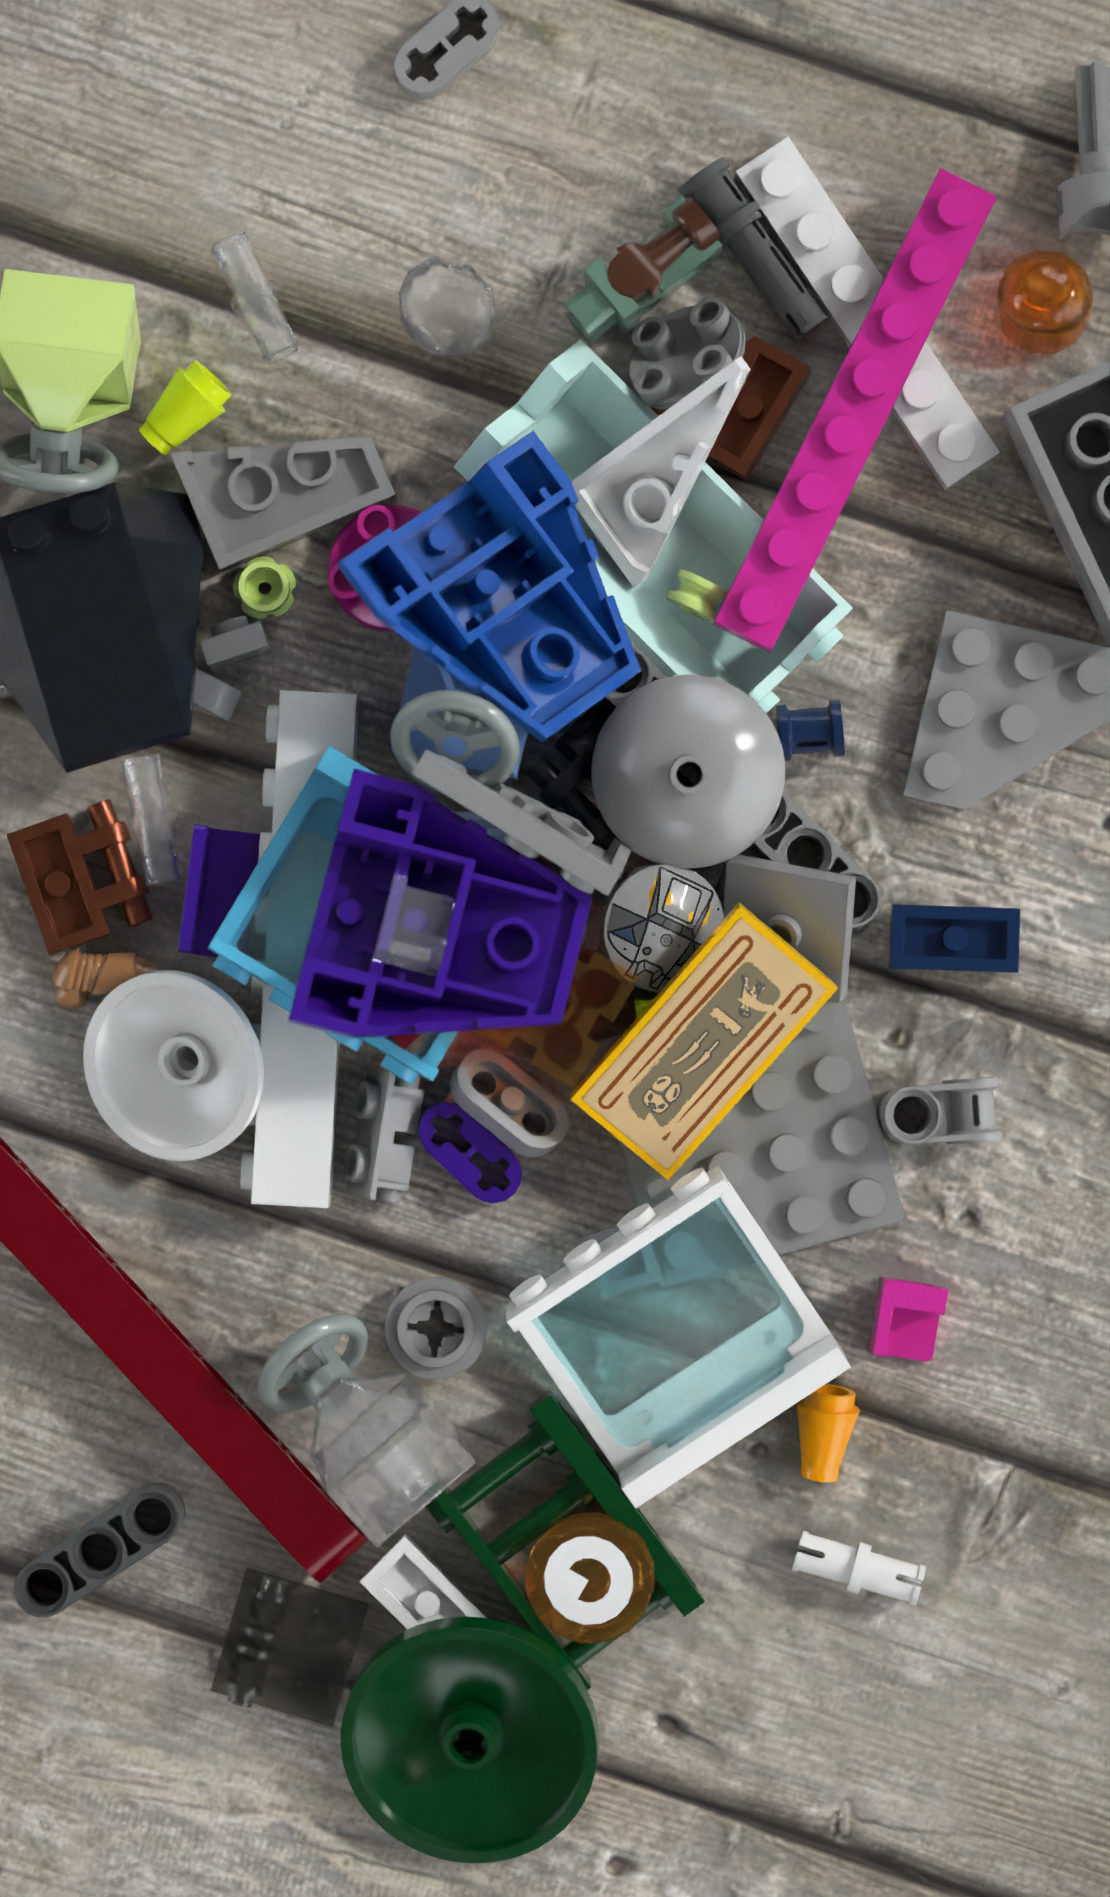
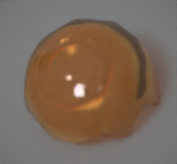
M1035 249L1014 258L1004 270L1003 277L999 279L997 289V304L1003 333L1010 341L1029 353L1055 354L1076 344L1090 322L1093 307L1092 285L1086 270L1065 252Z

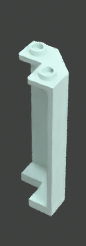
M580 339L547 365L513 407L484 428L455 464L454 468L469 481L487 461L534 431L572 481L656 419L658 415ZM706 462L649 577L635 588L630 584L576 508L587 540L593 538L600 557L595 562L607 596L614 595L630 641L667 677L690 674L708 676L725 681L750 696L767 714L780 701L772 691L808 655L818 663L844 636L836 626L853 608L814 569H812L770 653L712 625L713 623L683 610L666 599L670 590L676 591L680 587V580L677 578L680 569L703 577L729 592L764 521ZM723 602L717 606V613L719 612Z

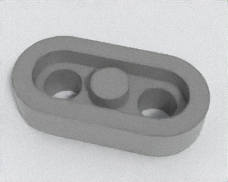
M491 1049L474 1050L468 1053L453 1071L450 1089L455 1102L466 1113L520 1155L533 1158L545 1156L552 1152L565 1137L569 1120L562 1102L500 1052ZM472 1081L482 1082L488 1088L489 1095L480 1094L473 1087ZM522 1121L532 1122L537 1127L539 1135H533L526 1131Z

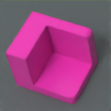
M880 1276L868 1352L873 1356L879 1357L889 1355L919 1361H930L933 1358L940 1314L945 1315L949 1289L938 1285Z

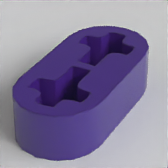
M446 1101L435 1104L426 1110L419 1123L418 1133L420 1142L426 1151L471 1194L483 1202L489 1203L506 1201L515 1194L521 1184L522 1169L515 1154L505 1144L460 1108L457 1103ZM439 1114L441 1117L448 1119L457 1114L462 1118L464 1122L460 1125L458 1131L472 1145L465 1154L449 1141L442 1144L441 1147L434 1144L431 1139L436 1132V1128L431 1123L434 1116ZM476 1150L491 1163L498 1161L501 1157L509 1163L510 1166L505 1172L506 1178L510 1181L507 1188L501 1190L493 1185L485 1191L478 1185L477 1182L480 1180L482 1172L469 1159Z

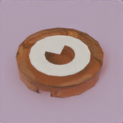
M600 1512L576 1513L552 1524L533 1546L525 1569L527 1597L538 1618L557 1635L579 1643L608 1642L629 1632L645 1614L655 1587L654 1562L643 1538L630 1526L627 1528L623 1523L615 1521L614 1517Z

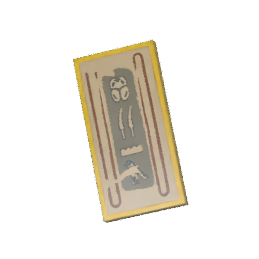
M738 902L570 1094V1100L669 1181L837 991L838 987L835 982Z

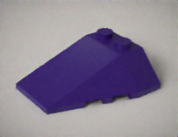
M353 769L288 1022L350 1038L560 1025L592 897L572 886L562 877L534 859L523 854L520 855L487 834V829L473 820L469 819L467 821L434 800L435 796L420 786Z

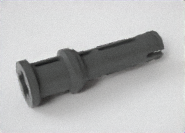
M721 157L690 178L679 188L678 192L684 198L691 197L707 214L721 235L718 241L722 246L727 244L733 254L736 255L750 278L781 318L783 324L792 335L791 337L794 341H797L829 317L823 312L816 300L812 298L804 283L779 248L770 239L766 230L759 222V219L762 217L759 212L761 208L756 201H747L727 173L730 164L725 157Z

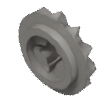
M443 1277L421 1279L405 1287L394 1298L385 1320L386 1342L394 1359L411 1374L431 1380L451 1378L468 1369L482 1352L487 1335L485 1313L482 1304L465 1285ZM435 1300L441 1301L440 1310L443 1311L444 1321L454 1323L455 1327H464V1332L444 1335L441 1346H438L437 1356H432V1345H429L428 1334L418 1332V1329L408 1328V1323L418 1324L419 1321L429 1320L431 1310L435 1309Z

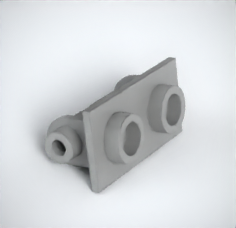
M367 1068L366 1079L360 1083L355 1095L354 1111L359 1119L355 1144L349 1147L344 1162V1176L346 1181L349 1182L347 1194L370 1200L378 1199L400 1203L402 1191L409 1190L415 1147L395 1144L393 1141L395 1131L417 1134L425 1092V1090L419 1089V1076L414 1084L411 1085L390 1072Z

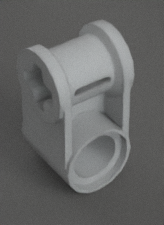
M999 1077L942 1080L941 1084L894 1088L886 1093L878 1104L877 1117L880 1128L887 1137L895 1142L910 1144L938 1142L970 1144L1003 1141V1131L996 1128L993 1090L999 1087ZM911 1096L921 1103L925 1114L920 1128L907 1134L897 1127L893 1114L897 1103L903 1098Z

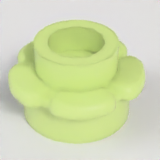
M262 556L250 560L244 571H239L234 579V595L242 601L241 608L250 617L256 619H265L267 615L279 617L286 613L294 602L292 590L296 587V580L293 572L285 564H276L271 557ZM264 582L271 585V591L268 594H262L259 591V586Z

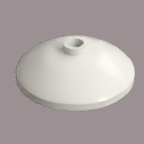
M174 970L153 971L136 976L120 984L102 1000L94 1012L86 1032L83 1064L85 1079L92 1100L108 1126L133 1148L164 1160L190 1161L200 1159L232 1143L251 1122L260 1102L264 1079L263 1060L259 1042L252 1025L242 1009L227 993L208 980L191 973ZM187 1047L192 1048L197 1054V1065L192 1064L188 1060L186 1055Z

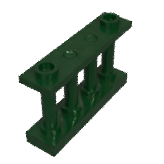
M549 1390L530 1404L529 1410L536 1418L527 1425L530 1432L453 1490H450L439 1474H437L427 1483L426 1488L433 1497L427 1500L425 1505L446 1533H449L455 1527L536 1636L556 1649L571 1664L587 1690L591 1688V1678L582 1667L583 1664L660 1606L666 1611L675 1604L681 1614L686 1617L703 1604L705 1600L700 1589L640 1509H635L614 1474L551 1390ZM560 1450L574 1469L573 1472L566 1476L569 1483L489 1542L466 1511L546 1452L551 1456ZM598 1501L613 1521L604 1528L607 1534L601 1539L614 1544L624 1553L627 1559L637 1553L651 1574L643 1579L645 1586L630 1597L628 1604L616 1617L601 1624L592 1625L566 1645L543 1615L553 1607L545 1591V1581L527 1594L505 1562L582 1504L589 1508ZM585 1558L575 1562L569 1569L589 1580L606 1566L598 1560Z

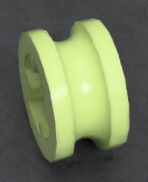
M680 569L677 578L680 580V587L676 591L670 590L666 599L683 610L713 623L718 614L717 606L724 602L728 592L703 577Z

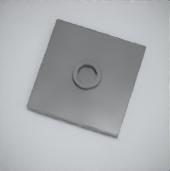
M740 854L727 860L724 918L740 902L836 983L838 989L828 1001L840 1003L847 995L856 877Z

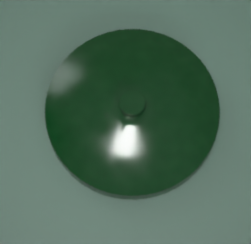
M449 1617L432 1620L398 1634L386 1642L366 1662L353 1684L344 1710L341 1725V1753L347 1778L359 1802L371 1818L398 1841L426 1855L459 1863H492L509 1860L541 1847L563 1831L575 1818L590 1792L595 1776L599 1754V1727L594 1704L580 1676L571 1664L544 1640L515 1625L482 1617Z

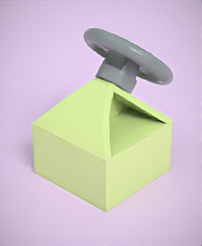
M4 269L0 293V378L4 395L31 419L30 434L15 436L0 443V478L10 484L32 491L72 494L101 488L109 484L116 477L119 466L115 455L105 446L83 438L82 427L130 409L141 343L134 284ZM29 453V457L13 458L18 455ZM80 457L95 462L99 467L95 469L79 463Z

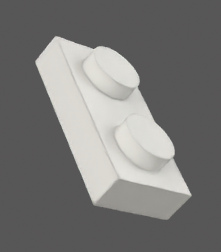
M406 1534L359 1581L407 1630L432 1620L465 1616L491 1619Z

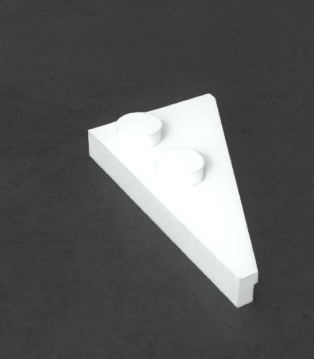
M742 356L728 364L571 481L579 500L575 507L633 588L649 577L751 370Z

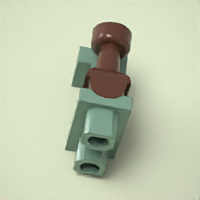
M681 196L662 211V222L668 230L644 246L638 243H626L617 247V255L610 262L608 270L599 257L584 269L586 287L564 305L568 311L566 313L567 319L589 346L593 345L616 325L627 336L640 323V315L653 310L722 255V244L718 241L721 238L719 231L703 209L691 197L685 200Z

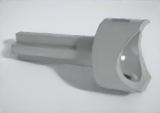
M1093 61L1090 66L1078 65L1075 69L1080 175L1065 180L1057 189L1058 237L1060 240L1073 232L1085 231L1110 236V67H1106V62Z

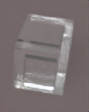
M395 873L390 885L372 960L436 976L441 966L447 943L446 934L454 901L447 896L406 886L408 876Z

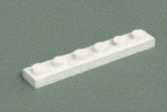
M786 137L735 171V178L749 199L757 202L761 208L759 212L763 220L850 348L884 278L791 139ZM925 342L891 411L946 491L997 457L1000 451L929 345Z

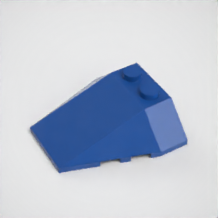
M534 431L487 461L468 482L394 532L389 527L340 560L337 564L338 568L379 621L482 698L495 705L506 716L541 742L548 739L641 671L614 595L607 596L595 562L600 557L593 538L587 540L575 505L579 500L574 486Z

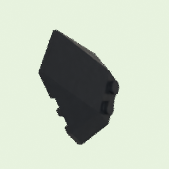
M114 482L92 491L74 494L0 517V681L21 707L24 715L66 773L191 735L197 664L194 653L197 626L200 625L201 617L199 594L201 572H204L206 552L193 507L187 494Z

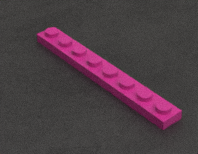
M942 168L939 169L712 625L768 653L772 651L997 196Z

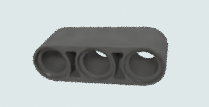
M151 1483L143 1486L35 1556L18 1573L14 1582V1595L18 1605L26 1613L35 1617H50L58 1614L167 1543L181 1528L185 1518V1504L181 1495L173 1487L164 1483ZM148 1498H156L163 1501L171 1513L169 1526L161 1531H152L145 1528L138 1518V1506L141 1501ZM104 1534L110 1537L117 1548L115 1562L107 1566H99L92 1563L84 1551V1542L87 1536ZM38 1569L54 1571L60 1577L63 1584L61 1597L53 1601H45L39 1598L31 1587L33 1571Z

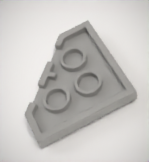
M946 610L941 623L902 797L964 811L1109 721L1110 647Z

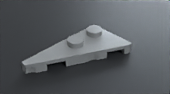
M426 749L411 773L412 775L506 833L504 836L506 843L519 853L536 859L541 854L560 866L559 874L572 886L586 893H593L597 889L608 896L621 876L631 849L615 837L607 850L592 844L594 836L582 825L580 820L563 812L553 810L543 803L501 783H498L493 791L467 775L465 766Z

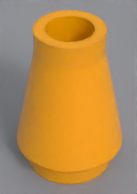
M825 1384L797 1402L801 1477L817 1482H835L838 1480L839 1467L860 1409L854 1405L856 1393L853 1390L842 1386Z

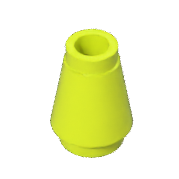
M194 360L186 370L181 367L177 369L147 416L146 422L138 430L153 447L162 454L167 455L174 447L179 446L223 414L226 410L222 405L232 394L212 372L200 362Z

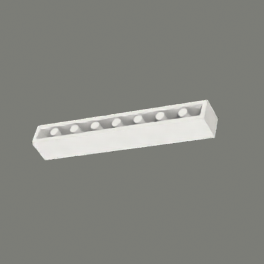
M280 690L279 705H268L266 743H277L275 769H264L262 806L273 807L272 833L261 832L258 862L326 749L331 746L356 761L360 702L357 694ZM306 831L300 836L270 886L268 896H264L255 911V934L266 935L265 960L256 961L296 985L298 984L334 845L311 831ZM252 976L251 996L252 998H263L261 1024H250L254 1029L261 1049L264 1079L259 1105L248 1125L255 1126L254 1152L243 1151L241 1189L252 1190L251 1204L329 1208L332 1205L340 1042L325 1034L323 1030L288 1022L290 1012L268 1000L274 988Z

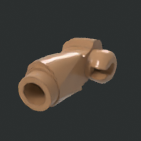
M78 946L67 952L55 966L51 977L52 982L57 986L54 993L55 999L64 1007L82 1008L87 1004L89 992L97 995H108L120 984L136 976L158 971L159 963L145 960L146 958L138 956L137 952L109 953L108 955L81 954Z

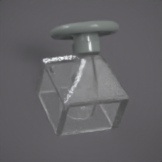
M335 1314L305 1325L275 1349L259 1374L257 1394L261 1403L266 1408L276 1412H292L313 1405L316 1409L310 1455L327 1494L377 1548L473 1466L476 1461L456 1424L408 1371L363 1376L354 1375L353 1372L361 1362L367 1349L368 1332L363 1322L357 1317L347 1314ZM343 1334H347L349 1342L340 1358L334 1348ZM315 1343L313 1347L306 1351L303 1355H301L296 1362L288 1365L300 1352H302L311 1344ZM293 1383H296L300 1389L289 1393L277 1392Z

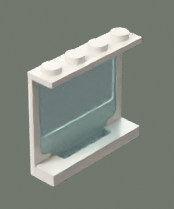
M716 1166L707 1173L703 1168H698L686 1174L671 1187L674 1195L654 1208L646 1203L633 1209L617 1223L620 1229L618 1232L599 1244L595 1239L580 1244L563 1259L565 1267L545 1280L540 1274L527 1279L510 1293L509 1297L512 1302L504 1306L507 1323L513 1332L517 1330L521 1332L617 1472L621 1488L635 1509L851 1368L844 1351L719 1166Z

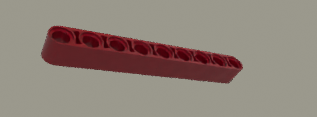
M0 1137V1241L305 1571L316 1581L323 1583L369 1540L366 1533Z

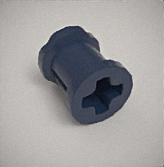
M839 699L830 700L827 707L789 710L786 705L776 706L777 733L782 745L785 761L791 760L793 754L831 751L835 757L845 756L843 720Z

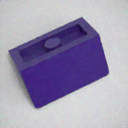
M194 824L178 952L218 957L217 954L208 950L207 947L258 864L260 834L215 829L207 825ZM253 916L237 942V949L248 955Z

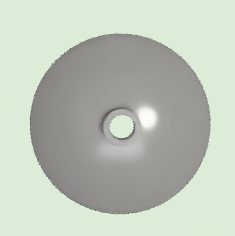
M690 674L674 675L652 681L638 688L623 699L611 712L598 735L594 747L591 771L592 786L598 808L605 822L617 838L632 851L658 864H668L675 868H702L737 856L751 846L767 829L782 798L785 784V759L782 745L773 723L764 710L750 696L737 687L713 677ZM685 762H694L702 770L700 781L693 786L682 785L677 779V770Z

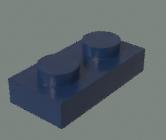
M892 904L890 911L889 969L1018 973L1020 909Z

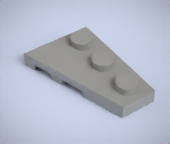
M371 436L301 441L287 445L262 447H227L225 450L193 452L192 450L170 452L221 572L357 515L369 506L380 505L396 498Z

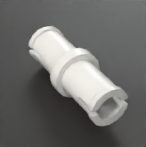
M802 1531L797 1549L820 1555L822 1558L797 1552L792 1571H801L846 1584V1591L854 1594H859L860 1589L909 1602L910 1605L916 1606L921 1587L898 1581L896 1578L921 1584V1581L923 1582L926 1566L912 1564L871 1552L872 1545L859 1542L858 1547H853Z

